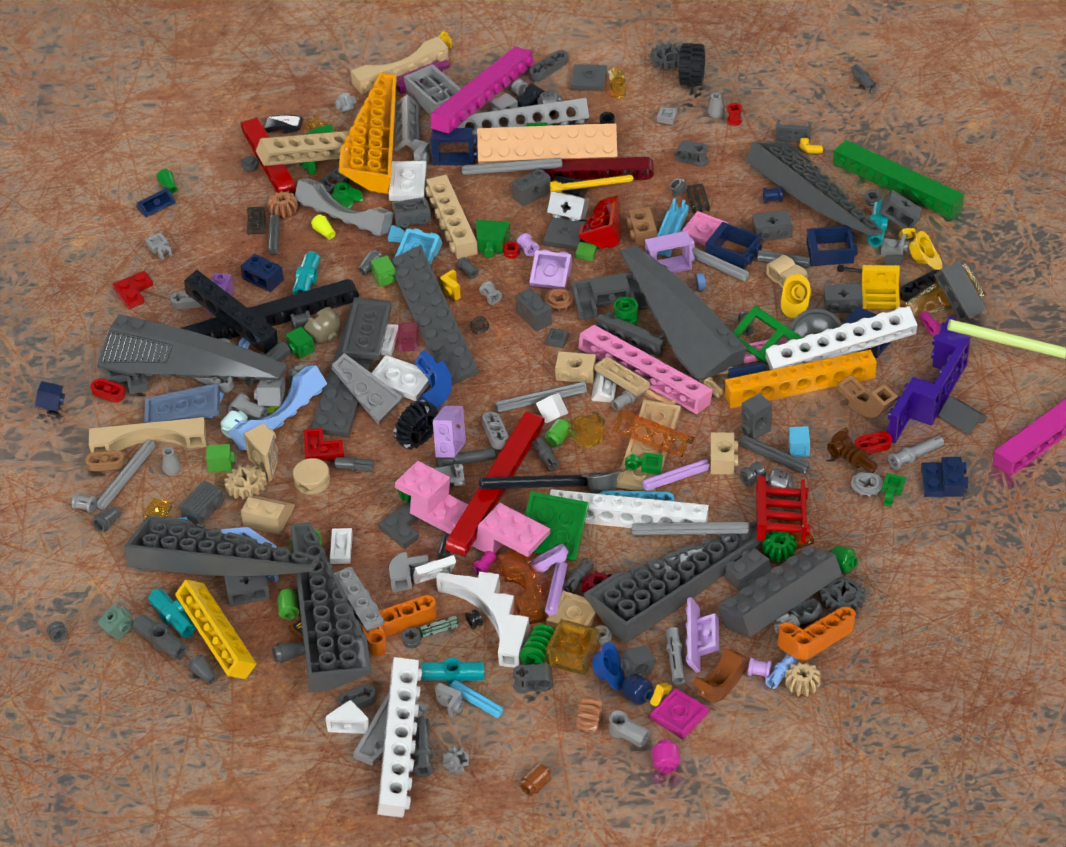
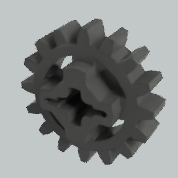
M670 42L667 45L662 43V46L656 45V49L652 48V52H650L651 64H654L655 68L660 67V70L666 69V71L670 68L672 70H675V67L679 68L681 46L677 47V43L671 44Z
M845 575L844 579L838 577L821 589V602L825 603V608L831 607V613L841 607H850L857 612V609L862 608L863 602H865V588H861V582L855 583L856 578L854 577L851 580L848 579V575Z

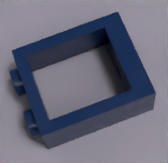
M455 128L449 134L432 129L431 150L433 165H474L475 159H478V148H475L477 146V135H474L473 128ZM440 142L468 143L469 152H441Z
M725 222L720 224L705 243L706 253L742 269H745L748 264L750 265L755 255L762 249L761 235ZM728 240L745 246L748 249L742 255L723 248L722 245Z
M849 226L807 229L806 244L809 257L811 258V266L854 263V257L858 255L857 245H854L855 234L851 233ZM845 242L846 249L818 251L817 244Z

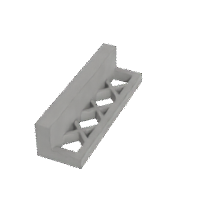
M405 95L395 103L393 150L396 152L405 145L413 149L412 141L414 139L419 140V103L408 95Z

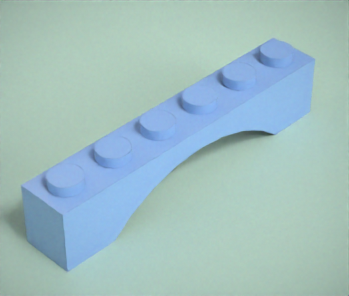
M306 366L293 377L288 395L276 411L259 420H242L228 431L239 450H247L244 433L263 423L272 430L281 427L286 418L294 416L299 407L307 405L312 396H316L323 391L322 388L327 385V382L317 366Z

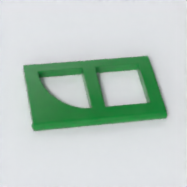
M756 305L753 306L733 331L736 337L747 347L746 351L754 355L761 362H765L767 366L766 349L776 345L783 336L788 341L803 338ZM755 318L775 330V333L760 351L739 338Z

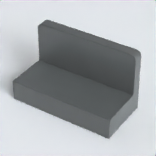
M949 396L939 414L940 418L967 434L972 433L978 422L984 423L987 419L986 415Z

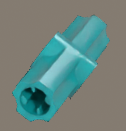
M883 200L874 202L873 213L870 215V219L883 231L881 235L868 234V243L872 247L877 248L883 245L884 235L888 228L889 219L880 214Z
M309 251L308 254H305L302 265L298 266L296 282L292 290L293 295L311 290L312 284H316L317 269L321 261L320 255L316 254V252Z
M156 588L151 591L148 601L157 610L163 623L166 626L170 625L182 638L192 636L196 627L185 614L182 605L177 600L173 601L163 589Z
M448 658L444 662L421 663V681H446L450 685L454 680L459 682L485 680L484 662H461L457 658Z

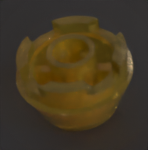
M593 411L592 415L585 417L584 414H580L571 420L572 425L568 427L569 436L581 448L594 447L605 439V420L598 412Z

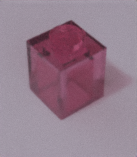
M417 322L398 323L399 352L418 351Z

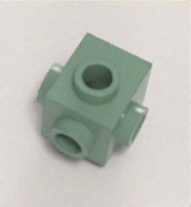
M113 604L105 611L97 623L109 635L120 640L130 630L134 620L129 617L131 612L125 607L119 608Z

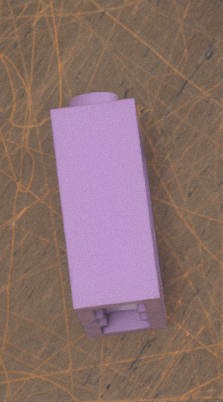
M687 231L645 239V252L659 263L665 265L670 272L677 273L692 269L694 240L692 237H689ZM683 247V255L657 260V252Z
M444 406L433 419L436 457H455L466 443L463 406Z

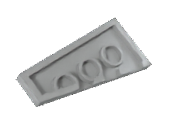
M345 353L332 365V370L378 425L402 401L403 397Z
M389 693L353 753V758L371 766L383 756ZM416 700L415 704L419 705L418 716L414 717L413 722H416L417 718L422 717L428 711L427 705Z

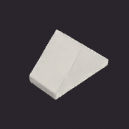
M349 700L326 716L327 731L365 734L369 727V720Z

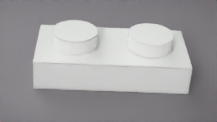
M388 324L381 355L392 356L400 332L399 325Z
M352 528L332 529L331 564H351Z

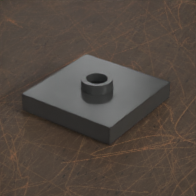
M574 64L571 90L605 91L607 65Z
M552 217L543 244L545 246L577 250L579 242L582 241L578 236L581 225H586L587 222Z

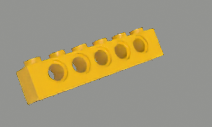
M185 579L175 593V596L227 676L246 679L257 663L204 583Z

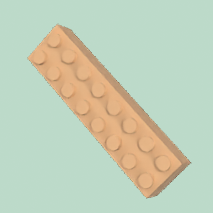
M616 124L477 128L478 164L548 158H617Z

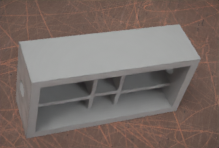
M433 64L404 76L407 94L418 102L430 115L435 109L461 90Z

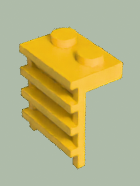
M862 265L863 309L895 310L900 307L899 265Z

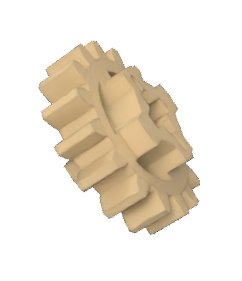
M249 465L246 468L239 466L238 470L232 469V474L227 473L224 485L229 496L234 495L235 499L241 496L242 499H245V497H252L253 494L259 495V490L264 491V486L267 485V478L262 468L257 469L256 465L252 468Z

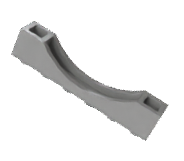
M310 178L298 180L295 198L301 205L311 206L317 212L328 213L332 218L343 219L344 223L355 224L357 228L372 231V234L376 236L389 233L394 212L381 207L366 211L348 209L335 201L322 183Z

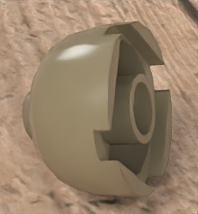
M326 307L317 312L318 317L315 319L311 317L304 326V330L317 343L332 342L338 337L340 319L331 307Z

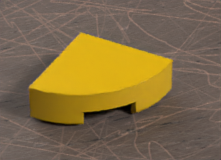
M442 31L438 37L448 48H451V37L447 32Z
M914 228L902 229L898 233L899 240L902 239L903 234H907L906 239L916 238L917 235Z
M668 683L657 684L650 704L657 707L662 702L661 699L664 694L669 695L672 685Z

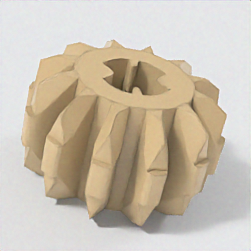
M808 661L805 664L798 662L797 666L791 664L789 670L785 673L786 687L789 688L790 693L797 692L798 697L801 694H804L806 697H808L809 693L815 694L816 689L821 684L820 671L817 670L815 665L809 666Z

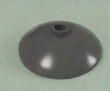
M810 309L799 314L792 321L789 328L804 338L809 334L815 335L822 333L826 329L838 328L842 323L833 313L827 310ZM820 344L819 346L825 347V346H827V345H825V344Z

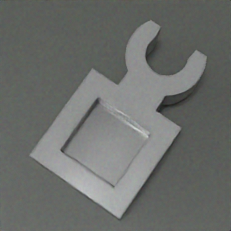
M161 232L145 238L147 247L153 254L158 252L160 259H164V253L172 255L169 243Z

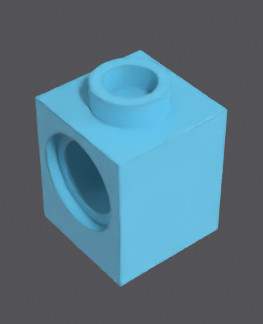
M789 427L790 455L794 457H810L809 427Z

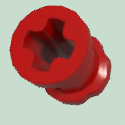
M738 103L729 104L727 106L729 113L727 123L731 126H738L742 123V117L740 116L742 107Z

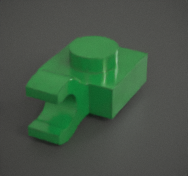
M890 473L886 474L881 491L885 492L883 505L892 507L894 496H901L906 484V477Z

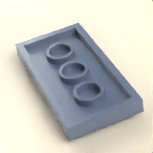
M218 383L145 398L144 423L207 418L220 415V387Z

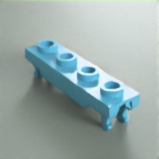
M673 198L657 237L681 231L689 212V205H685L686 200H683L682 206L678 207L676 198ZM673 249L659 251L657 255L670 257Z

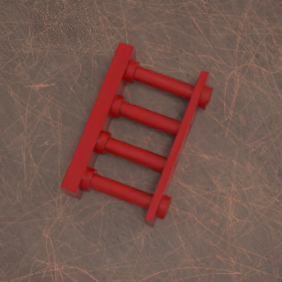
M757 476L756 540L765 541V533H769V531L800 533L801 543L805 544L806 536H810V524H807L806 499H808L809 488L805 487V479H801L800 489L769 487L765 483V476ZM768 495L799 497V501L769 499ZM768 508H796L799 509L800 513L770 511V509ZM769 519L800 521V525L770 523Z

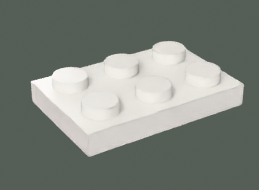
M392 161L389 201L425 197L426 161Z
M387 355L384 356L372 372L374 376L402 397L414 401L420 398L430 384L427 377L416 365Z

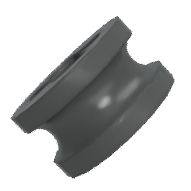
M869 190L865 193V203L868 206H874V202L879 201L881 198V194L876 190Z
M59 621L52 623L47 628V633L54 642L63 640L68 634L65 625Z
M410 627L402 632V642L405 647L415 648L419 646L421 638L418 629Z

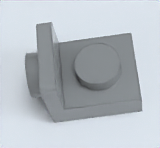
M903 234L901 240L885 238L881 255H904V252H908L909 241H906L907 234Z
M439 683L435 688L437 702L443 706H448L449 717L453 719L463 708L462 693L459 690Z

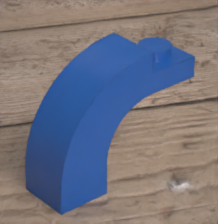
M424 350L419 353L414 363L429 380L431 389L422 394L419 400L432 403L437 408V411H439L450 394L452 387L451 375L443 360L436 363L434 358Z

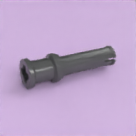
M492 447L460 452L455 457H436L437 467H444L453 464L495 460L496 456L495 450Z
M419 717L416 719L417 748L414 752V759L416 760L414 773L419 777H427L433 773L431 765L433 753L429 748V719Z

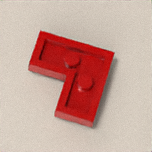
M144 270L112 285L114 291L129 310L145 303L140 291L152 287L153 281Z
M323 428L303 430L305 459L316 458L327 461L335 460L337 457H344L343 439L324 441Z

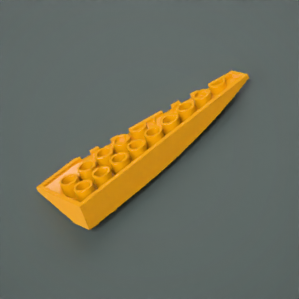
M381 72L373 88L370 90L364 106H362L353 127H351L348 136L345 138L344 144L340 148L338 172L369 191L388 194L392 170L396 75Z

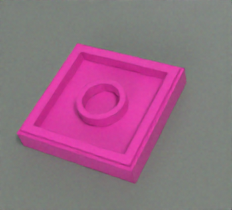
M675 688L650 713V719L684 740L708 715L709 708Z

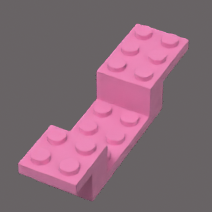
M417 461L395 482L396 489L411 496L410 514L448 534H451L468 506L463 501L449 495V476L420 461ZM499 503L479 523L477 538L472 546L483 552L489 550L495 554L503 545H506L529 557L548 537L550 528Z

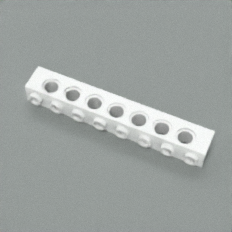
M910 306L905 308L899 307L888 313H879L872 318H862L852 324L846 323L835 329H826L822 333L809 334L802 339H792L782 345H772L766 349V360L770 370L851 354L914 335L917 332V323ZM860 333L862 336H856L855 334ZM820 344H825V345H827V346L821 347V346H819V345H820ZM783 355H790L791 357L785 358Z
M553 489L550 492V495L589 502L586 524L632 528L633 524L708 523V505Z
M397 657L393 659L377 815L403 818L405 809L409 810L410 797L407 796V791H411L412 778L408 776L409 772L413 771L414 759H410V754H414L415 741H412V735H416L417 723L413 721L414 717L418 716L419 705L415 704V699H419L420 687L417 686V681H421L422 669H418L419 660Z

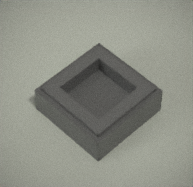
M551 328L545 340L546 345L563 349L569 337V332Z

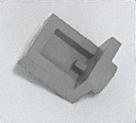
M414 139L412 141L414 161L428 162L430 157L429 143Z

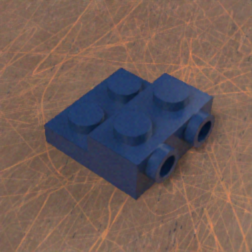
M942 457L941 462L921 463L924 497H964V490L968 489V477H964V474L967 472L966 462H962V457Z

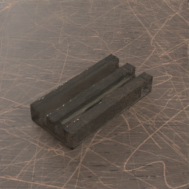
M703 183L688 185L685 191L692 213H696V210L703 212V209H706V212L710 211ZM698 188L700 190L704 204H701L699 195L697 192ZM691 189L693 190L694 197H695V200H696L697 205H695V203H694V200H693V197H692V193H691Z

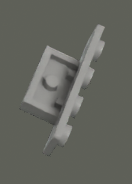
M348 567L334 573L365 631L384 625V619L379 613L377 604L373 603L369 591L363 587L353 568Z

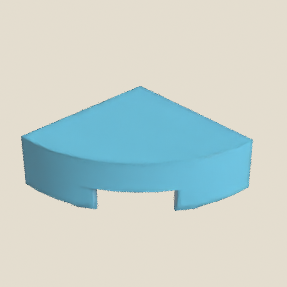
M391 225L388 242L401 243L405 234L404 230Z

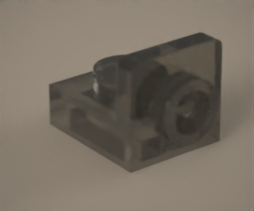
M248 207L247 234H265V208Z

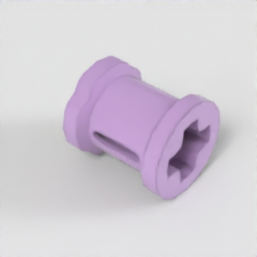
M524 233L517 239L519 247L524 249L526 256H534L535 251L539 250V245L532 241L530 234Z
M751 657L748 676L754 674L765 676V679L770 676L772 661L763 662Z

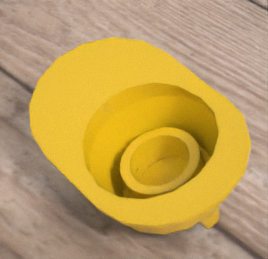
M919 231L916 239L908 244L913 259L919 264H928L934 270L942 269V261L930 237L924 231Z
M793 274L784 282L781 309L787 317L796 318L807 310L812 292L810 283L805 276Z

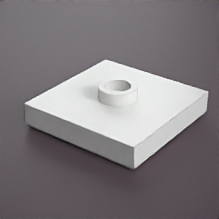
M454 555L415 567L412 576L414 584L437 578L438 572L452 573L456 563Z

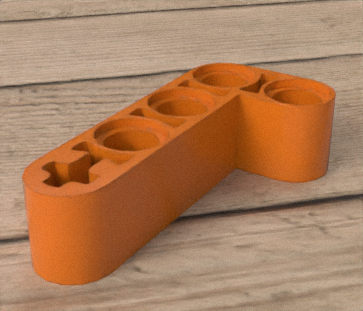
M424 595L382 609L379 613L384 619V625L369 631H365L360 622L361 630L367 638L369 653L376 657L382 656L387 650L385 637L435 620L437 617L435 598L431 595Z
M841 607L804 630L793 623L784 622L779 625L777 645L797 660H808L854 631L856 612L850 607Z

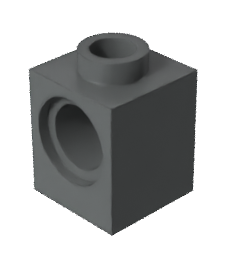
M644 645L625 649L620 666L627 676L632 674L645 676L651 674L656 659L648 647Z

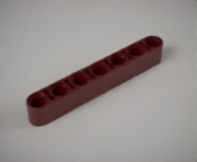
M650 157L562 159V167L542 169L550 176L551 182L555 175L585 181L632 175L633 180H649L654 175L653 160Z

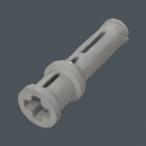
M937 435L914 447H905L901 452L891 453L888 456L889 464L894 470H899L901 466L907 463L912 464L916 458L943 447L944 440L940 435Z

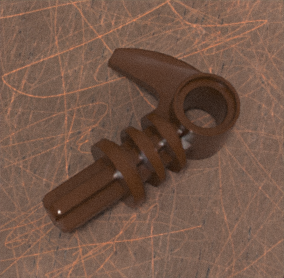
M845 427L838 431L832 437L831 442L827 444L829 453L834 458L842 456L843 459L847 460L855 468L862 467L866 471L874 473L878 467L877 464L867 458L868 453L853 444L851 438L847 435L848 428Z

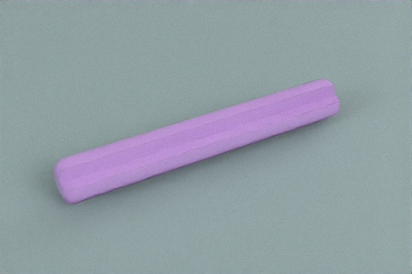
M703 459L644 479L642 486L648 491L709 470L710 463H708L707 459Z
M564 561L555 565L545 612L550 617L556 615L568 566Z

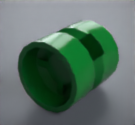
M631 297L617 299L614 302V319L619 318L638 326L637 301Z

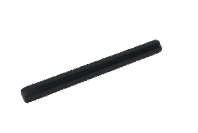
M582 474L481 477L479 480L480 489L587 486L588 484L587 478L582 477Z

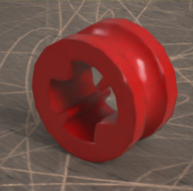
M511 241L504 244L503 253L506 258L514 259L519 256L518 243Z

